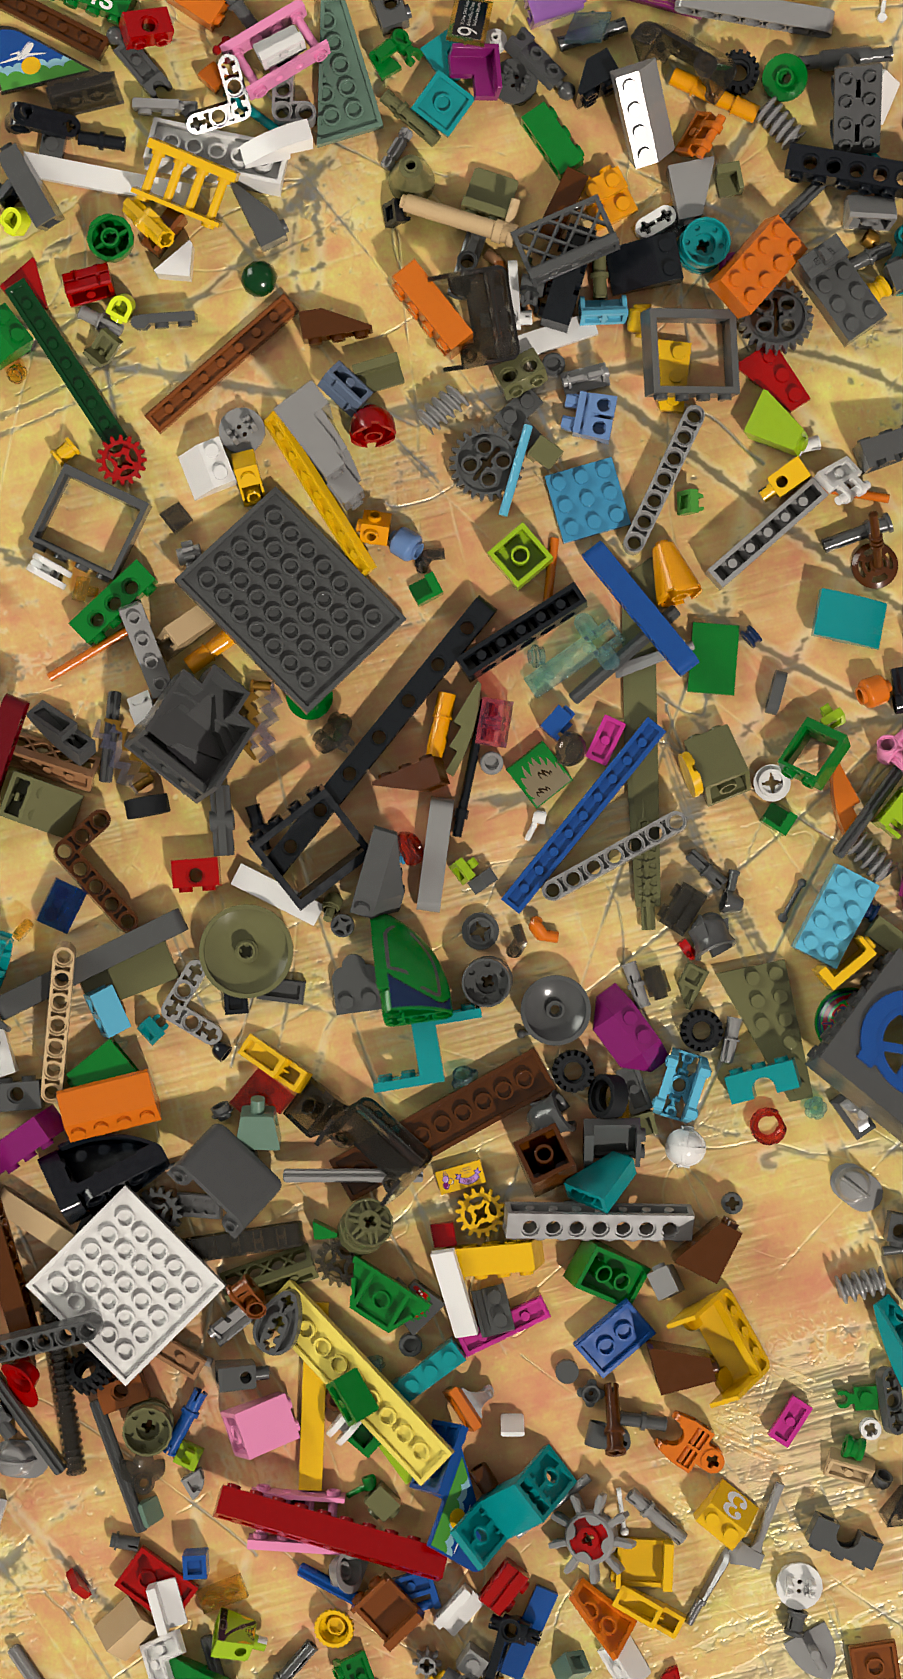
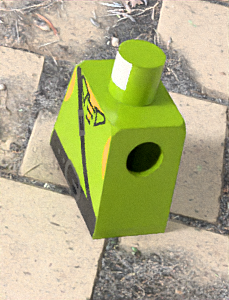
M221 1607L214 1624L210 1657L247 1661L252 1649L265 1651L268 1637L255 1634L257 1622L254 1619Z

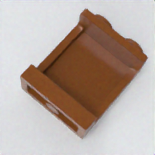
M384 1572L381 1576L377 1574L368 1583L369 1588L364 1593L359 1591L353 1597L350 1611L353 1614L357 1612L384 1640L383 1646L391 1652L424 1620L425 1612Z

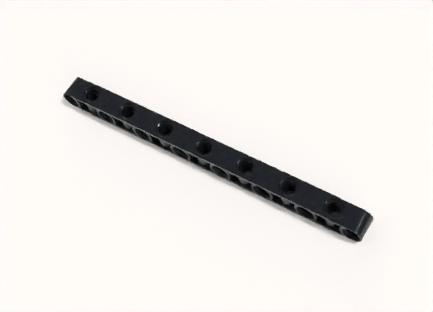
M479 595L324 785L338 806L342 804L456 663V658L464 653L496 613L497 609ZM464 623L473 625L474 631L471 634L462 633L460 628ZM441 659L445 666L442 670L435 671L431 667L432 661ZM412 695L415 698V704L412 707H405L402 704L404 696ZM377 731H382L386 735L385 741L381 744L373 741V735ZM348 767L356 770V777L353 780H346L343 776L344 770ZM324 798L298 817L267 856L282 876L333 815L334 811ZM320 803L325 804L327 808L326 814L322 817H318L314 813L315 806ZM288 840H294L297 843V850L294 853H288L285 850V843ZM262 863L261 866L269 872L266 866Z

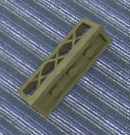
M308 1243L219 1273L220 1278L227 1284L228 1278L237 1276L240 1278V1281L243 1275H250L252 1270L259 1268L262 1272L258 1277L252 1279L263 1290L265 1296L278 1292L290 1279L297 1284H301L319 1277ZM305 1252L306 1260L298 1263L293 1261L297 1254ZM274 1262H285L280 1269H271ZM225 1286L223 1288L224 1297L230 1307L233 1308L236 1304L229 1298Z

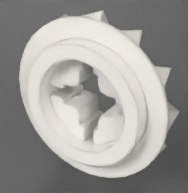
M770 764L763 766L754 775L753 787L755 792L765 801L774 802L781 800L790 790L791 780L781 773L779 765ZM770 773L773 780L781 781V783L774 786L773 793L770 790V786L762 785V783L769 781Z

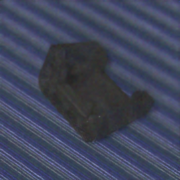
M645 21L640 23L631 35L639 62L655 57L656 61L660 60L665 64L669 56L673 55L693 66L696 74L703 78L702 85L706 87L705 100L714 105L717 104L736 76V63L731 57L673 25Z

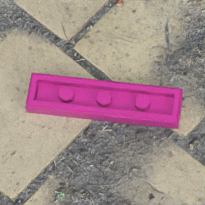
M541 1294L511 1308L516 1330L482 1338L478 1324L479 1332L477 1335L458 1338L466 1357L550 1318L551 1314Z

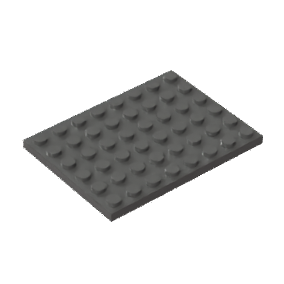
M276 486L176 577L174 581L306 715L406 621L404 615Z

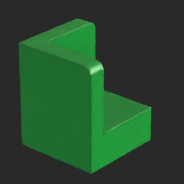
M433 571L424 575L423 579L409 585V590L418 607L443 595V590Z
M770 803L759 822L781 836H786L798 816L791 811L784 810L775 803Z
M362 1423L348 1439L367 1458L381 1444Z

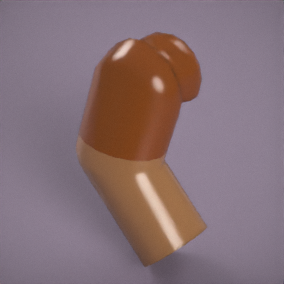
M489 248L483 258L493 265L494 273L491 275L492 280L496 283H501L508 274L506 261Z

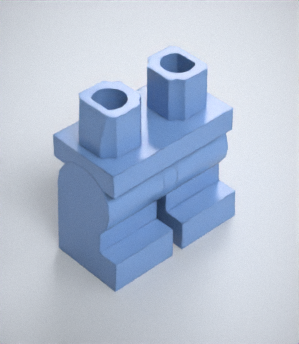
M580 391V394H567L565 408L577 411L575 417L563 415L561 429L572 432L573 437L596 440L609 445L617 396L587 393L585 391Z

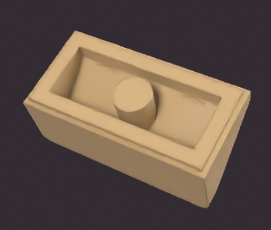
M830 1447L823 1475L868 1487L875 1473V1459L863 1456L861 1462L855 1461L850 1456L847 1458L842 1457L841 1449Z

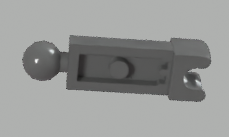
M112 26L107 30L106 37H108L109 43L118 46L113 50L114 54L150 98H158L155 91L157 87H164L168 92L172 90L170 81L143 50H126L119 27Z
M521 27L516 36L512 35L505 43V51L513 59L517 58L549 91L556 87L561 99L571 100L575 96L576 90L572 83L563 81L567 74L533 41L535 37L525 27Z

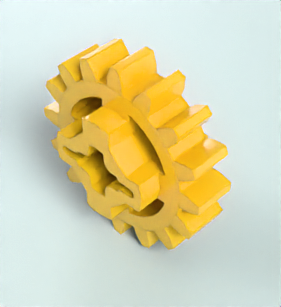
M481 1186L480 1191L476 1192L475 1188L472 1187V1194L469 1195L467 1192H464L463 1196L465 1199H458L457 1201L461 1208H455V1212L461 1214V1216H458L456 1221H463L461 1230L468 1228L469 1236L473 1232H477V1237L480 1238L481 1233L485 1232L486 1236L490 1237V1230L497 1233L496 1225H503V1220L500 1217L504 1216V1211L500 1209L505 1204L504 1202L498 1203L500 1195L493 1196V1189L490 1188L488 1192H484V1187ZM482 1197L481 1201L475 1203L470 1201L473 1198ZM491 1201L496 1207V1214L490 1211L489 1205ZM484 1205V1211L486 1215H481L477 1219V1212L475 1211V1209L480 1210L481 1207H483ZM465 1210L471 1213L472 1219L470 1223L465 1217ZM484 1222H489V1223H491V1224H489L488 1226L479 1227V1225H480L481 1223H484Z

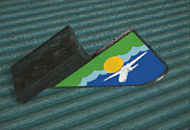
M0 26L1 95L47 85L45 87L52 109L73 116L124 104L123 95L114 71L100 73L17 28Z

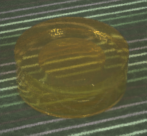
M25 919L12 934L17 941H21L32 929L34 923L29 919Z

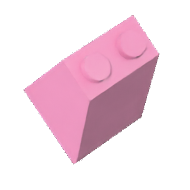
M275 1392L220 1411L236 1457L250 1460L300 1438L298 1432L300 1431V1426L297 1419L293 1418L291 1412L293 1406L288 1395L282 1392Z

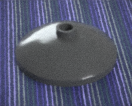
M562 975L546 976L535 981L526 990L521 1002V1019L528 1033L537 1041L552 1046L565 1045L580 1037L587 1028L591 1016L589 997L582 986L571 978ZM553 1005L559 1006L557 1014L551 1012Z

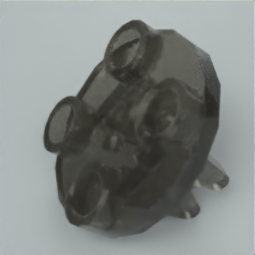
M332 713L324 727L316 731L312 737L316 750L325 754L338 748L348 753L349 750L346 748V744L351 746L355 744L348 735L352 727L351 717L344 713Z

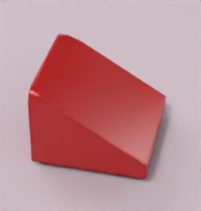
M453 1220L430 1224L434 1248L457 1246Z

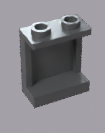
M640 1118L584 1119L583 1168L593 1164V1158H602L612 1151L627 1154L634 1158L635 1167H640V1158H645V1146L641 1142L646 1141V1130L641 1128Z

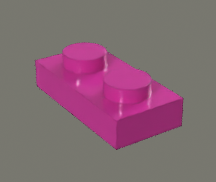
M605 714L585 757L607 766L626 724Z
M792 1394L767 1432L768 1436L788 1448L813 1410V1407Z

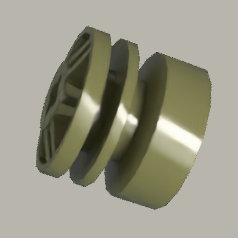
M373 1198L360 1199L354 1202L340 1218L337 1226L338 1238L342 1246L356 1255L371 1254L391 1235L393 1217L389 1208L381 1201ZM366 1220L370 1222L369 1228L365 1227Z
M149 1397L147 1400L131 1405L123 1424L122 1437L125 1445L133 1453L140 1456L151 1457L161 1453L168 1446L172 1438L174 1415L171 1408L165 1401L156 1397ZM147 1420H152L151 1427L146 1426Z

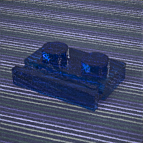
M56 877L36 917V921L68 934L87 894L84 890Z

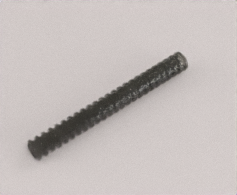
M42 1302L39 1304V1307L42 1308L40 1314L43 1315L41 1320L44 1324L59 1321ZM65 1348L48 1351L47 1358L50 1359L48 1364L51 1366L50 1373L53 1374L51 1376V1380L54 1381L52 1387L55 1388L53 1395H56L54 1402L57 1403L55 1408L58 1410L57 1417L60 1418L58 1424H61L59 1431L62 1432L60 1438L63 1439L61 1445L64 1446L62 1452L65 1453L63 1458L67 1462L65 1467L68 1468L66 1475L77 1476L85 1473L87 1467H84V1464H86V1460L83 1459L85 1453L82 1452L84 1447L80 1444L82 1438L79 1437L81 1431L78 1430L80 1424L77 1423L79 1417L76 1416L78 1410L75 1409L77 1403L73 1400L76 1398L72 1393L74 1388L71 1387L66 1378V1370L69 1369L67 1364L70 1362L69 1358H67L69 1353Z

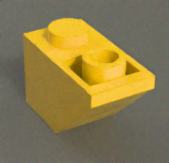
M254 449L231 454L233 468L244 506L255 505L266 494Z

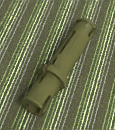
M389 89L384 92L379 101L394 113V117L404 121L431 147L435 146L440 140L441 135L409 108L407 102H402Z

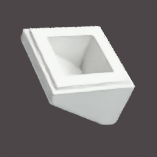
M502 1413L500 1419L501 1436L523 1437L525 1434L524 1415L522 1413Z

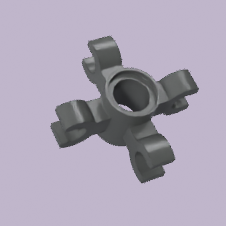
M530 257L528 262L531 267H534L532 264V258ZM523 273L520 285L521 309L525 311L526 306L532 304L535 308L534 313L537 314L540 307L538 297H544L546 282L533 287L527 273Z

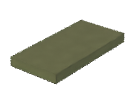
M163 941L146 951L134 955L132 958L126 959L84 980L81 984L85 993L102 985L112 984L119 1000H123L180 976L167 942Z

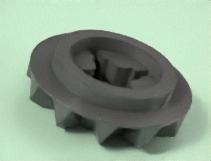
M474 913L463 923V939L468 946L474 949H487L498 939V924L487 913ZM476 921H478L481 927L487 928L490 926V929L484 932V941L479 935H470L477 929Z

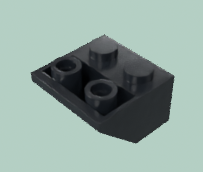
M608 48L586 59L575 105L577 109L582 107L585 109L589 108L597 102L596 99L603 95L608 97L614 93L610 71L619 68Z

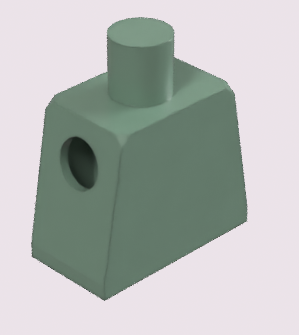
M252 1096L251 1105L242 1106L237 1138L249 1150H280L281 1132L276 1108L274 1106H265V1098L263 1096Z

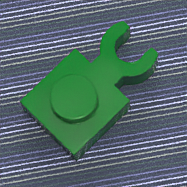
M876 1384L852 1385L853 1392H848L845 1389L836 1390L837 1395L846 1396L844 1402H837L839 1408H847L853 1404L855 1411L878 1410Z

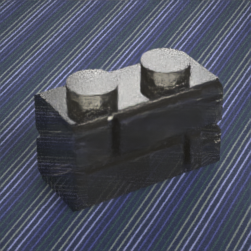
M682 882L680 885L675 884L669 894L672 899L668 905L664 903L657 913L660 917L658 922L680 936L685 934L708 897L685 882Z

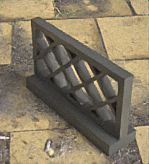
M598 194L510 232L533 287L620 249L618 236L613 230ZM596 203L598 207L595 218L583 214L586 206ZM568 214L577 216L574 227L562 223L564 216ZM581 218L593 222L589 233L577 229ZM551 224L556 226L552 237L540 233L543 225ZM596 224L605 226L609 234L602 237L593 235ZM559 228L571 231L567 242L555 238ZM525 233L534 235L530 246L521 244L518 236ZM575 233L587 237L584 245L578 247L571 244ZM538 237L550 241L545 252L534 248ZM553 243L565 247L561 255L549 254ZM531 252L543 256L541 263L534 267H531L528 262Z

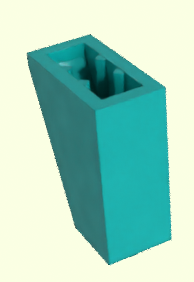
M612 1151L566 1179L564 1185L567 1197L608 1214L637 1174L634 1160L627 1154Z

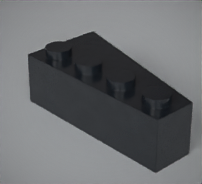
M580 225L577 227V229L588 233L590 231V228ZM567 231L565 239L561 238V241L567 242L571 231ZM575 233L571 244L578 247L584 245L587 237ZM559 245L557 252L562 254L565 247ZM588 263L553 278L552 282L548 281L544 293L548 298L546 304L541 303L538 316L542 317L541 326L567 333Z

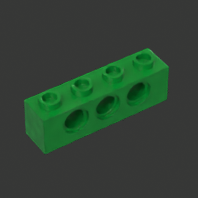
M136 559L68 624L87 644L91 646L95 643L97 645L106 637L104 633L110 627L114 629L122 622L119 609H110L111 600L115 598L120 599V607L139 601L144 595L148 597L157 589L155 585L158 581ZM132 582L137 583L138 590L134 594H128L126 590L128 584ZM98 614L103 615L104 622L102 625L94 626V616Z

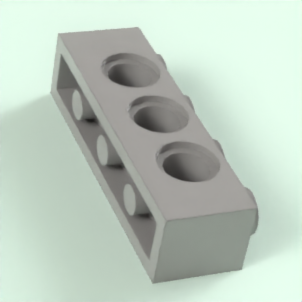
M139 600L120 607L119 613L154 699L159 697L164 688L167 687L171 677L142 602Z

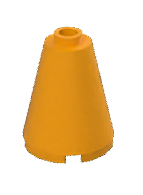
M667 539L656 542L655 547L652 549L658 606L660 604L661 607L677 606L685 603L684 599L690 596L692 600L699 596L702 592L701 585L674 542H669Z

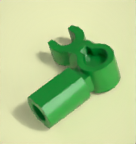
M395 29L389 39L383 41L369 53V58L376 66H379L394 53L398 52L404 56L405 63L412 67L416 62L412 56L420 61L423 53L420 49L412 46V42L409 40L408 33L405 30Z

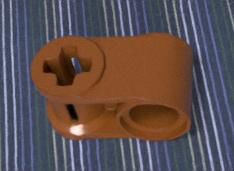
M248 1274L243 1275L242 1279L235 1284L226 1286V1292L231 1301L237 1304L249 1318L259 1319L266 1314L265 1294Z

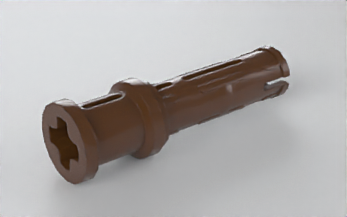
M611 1383L604 1384L607 1426L604 1429V1435L607 1437L605 1455L610 1457H619L626 1454V1448L623 1447L625 1429L621 1426L618 1383H613V1387H611Z

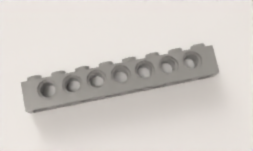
M505 1201L503 1229L505 1238L512 1240L558 1239L566 1241L568 1239H580L590 1241L592 1239H600L605 1241L627 1240L631 1242L637 1240H650L653 1242L673 1240L675 1242L692 1241L695 1215L690 1204L615 1203L608 1214L578 1202Z

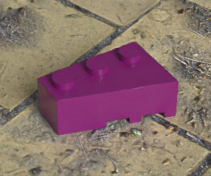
M54 1104L0 1140V1174L4 1171L10 1174L20 1167L18 1163L20 1160L24 1159L27 1162L37 1155L36 1149L41 1147L44 1150L55 1143L52 1138L65 1129L61 1114Z

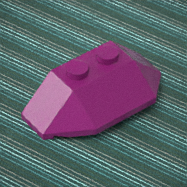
M616 983L596 996L592 1030L620 1067L653 1072L665 1063L668 1053L660 1038L633 1001Z

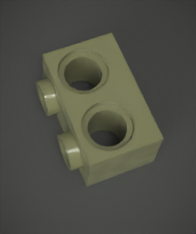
M533 347L492 367L494 379L506 401L517 398L524 392L539 387L548 381L546 369Z

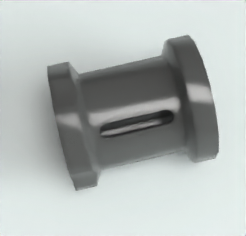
M788 1608L787 1613L789 1617L787 1627H784L783 1630L784 1633L792 1637H804L803 1626L805 1618L808 1617V1612L803 1609Z

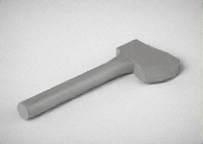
M776 1481L751 1545L749 1546L741 1540L733 1551L729 1549L730 1564L760 1569L765 1556L762 1553L763 1541L785 1485Z

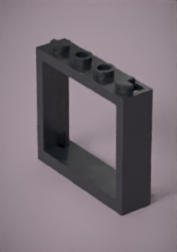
M322 784L308 789L305 797L291 802L287 806L288 810L281 815L276 814L268 821L266 827L262 830L260 828L255 830L254 834L247 840L251 849L300 911L364 862L368 849V843ZM324 798L360 846L296 894L260 847Z

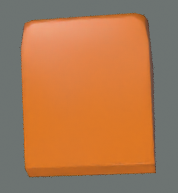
M214 61L197 74L198 79L215 94L222 88L217 65Z

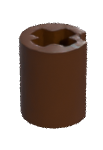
M485 1462L478 1464L469 1472L482 1494L488 1493L499 1484Z

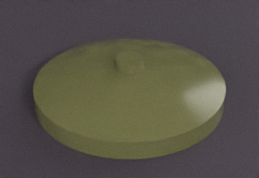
M236 905L218 913L206 926L199 945L200 963L208 980L223 993L237 998H254L271 992L285 979L293 961V941L287 926L275 913L257 905Z

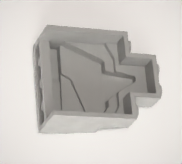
M310 380L273 410L305 450L330 492L334 494L346 511L350 508L355 510L364 502L362 499L365 497L364 490L359 485L361 478L351 454L333 421L329 402L314 382Z

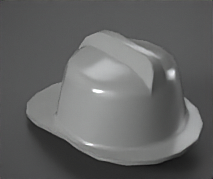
M845 1163L839 1165L833 1171L830 1180L832 1190L849 1206L858 1211L867 1212L875 1209L880 1204L883 1195L881 1184L860 1166Z
M9 1439L0 1443V1473L2 1475L14 1478H36L42 1475L48 1468L47 1463L31 1441Z
M344 1554L336 1556L329 1565L330 1584L334 1587H339L344 1593H355L362 1583L369 1562Z

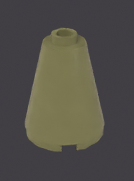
M406 155L391 169L388 180L389 188L395 198H401L403 194L407 195L410 193L427 199L432 194L435 186L434 173L431 167L416 155Z

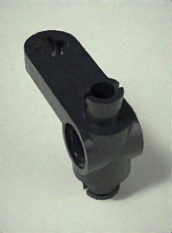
M25 102L11 103L10 112L5 117V129L13 134H26L33 131L71 140L78 135L81 128L79 120L71 114ZM66 122H69V126L73 128L69 132L63 126Z
M494 1613L492 1614L490 1619L492 1623H489L488 1628L496 1630L498 1633L485 1679H499L509 1643L526 1646L529 1642L535 1646L539 1645L541 1640L539 1636H542V1631L533 1629V1623L526 1621L519 1615L505 1613L503 1617H500ZM509 1623L517 1627V1635L509 1631Z

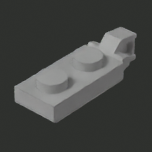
M133 97L132 108L135 112H138V115L151 116L152 112H161V115L166 117H174L175 113H181L186 117L191 111L198 110V102L180 101L179 99Z

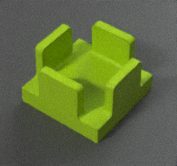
M903 786L898 788L871 822L895 840H899L902 835L890 827L889 824L891 823L898 830L903 829Z

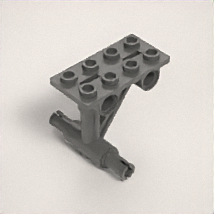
M868 45L857 47L844 46L838 49L821 50L816 55L798 56L805 63L807 70L834 71V75L831 76V92L834 99L833 119L830 120L833 150L856 154H870L880 151L883 73L881 62L893 61V57H891L893 56L892 46L871 48Z

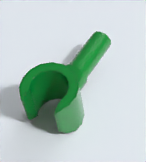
M370 1474L362 1477L363 1485L346 1493L347 1497L351 1498L360 1492L373 1490L377 1484L375 1475Z

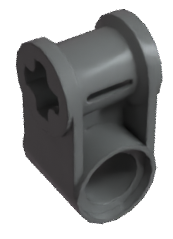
M590 1420L584 1444L596 1449H606L607 1437L604 1435V1429L607 1423ZM625 1429L623 1447L627 1451L630 1448L631 1440L629 1432Z

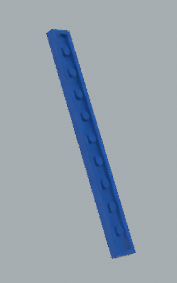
M649 717L646 718L501 898L502 901L518 914L522 912L664 736L666 731Z

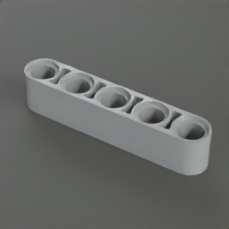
M431 796L416 910L440 913L454 799Z

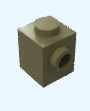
M382 1480L364 1498V1503L369 1507L368 1512L376 1520L379 1518L383 1522L388 1518L392 1520L401 1510L399 1508L401 1506V1499Z

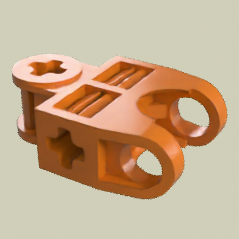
M675 1410L671 1416L680 1423V1427L683 1429L681 1437L675 1441L667 1439L664 1441L657 1437L653 1442L655 1446L672 1463L688 1474L695 1464L708 1473L714 1474L721 1471L725 1463L723 1454L717 1446L710 1442L715 1435L714 1431L695 1417ZM715 1455L717 1461H711L709 1463L707 1457H713Z

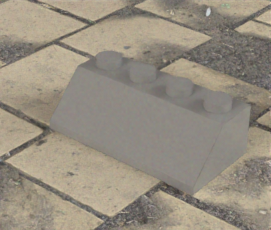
M654 57L610 71L629 160L636 169L661 161L675 149L657 62Z

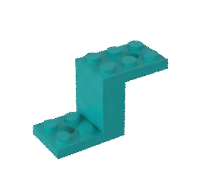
M473 1003L461 1004V1009L453 1010V1016L450 1018L411 1024L419 1073H415V1069L401 1071V1076L392 1077V1073L378 1075L377 1080L373 1082L374 1093L444 1082L445 1076L436 1025L481 1018L480 1006H475Z
M548 1444L542 1447L519 1475L497 1485L488 1493L482 1494L450 1531V1534L479 1571L486 1567L508 1539L544 1523L577 1480ZM547 1473L551 1477L550 1481L547 1478ZM476 1531L481 1535L480 1540L476 1536Z

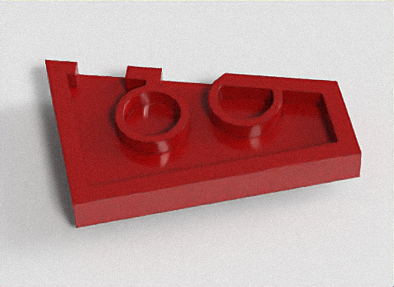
M762 347L759 351H755L738 362L739 372L748 377L753 384L767 390L788 412L791 413L810 401V396L780 350H778L777 355H774L772 349L769 350L768 354H765V348Z

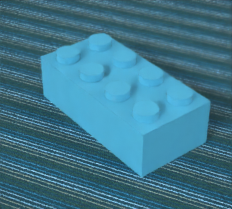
M834 864L791 947L831 968L837 969L880 885L839 864Z

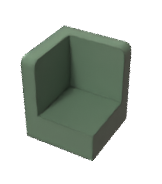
M583 1650L564 1652L551 1665L556 1679H584L592 1672Z

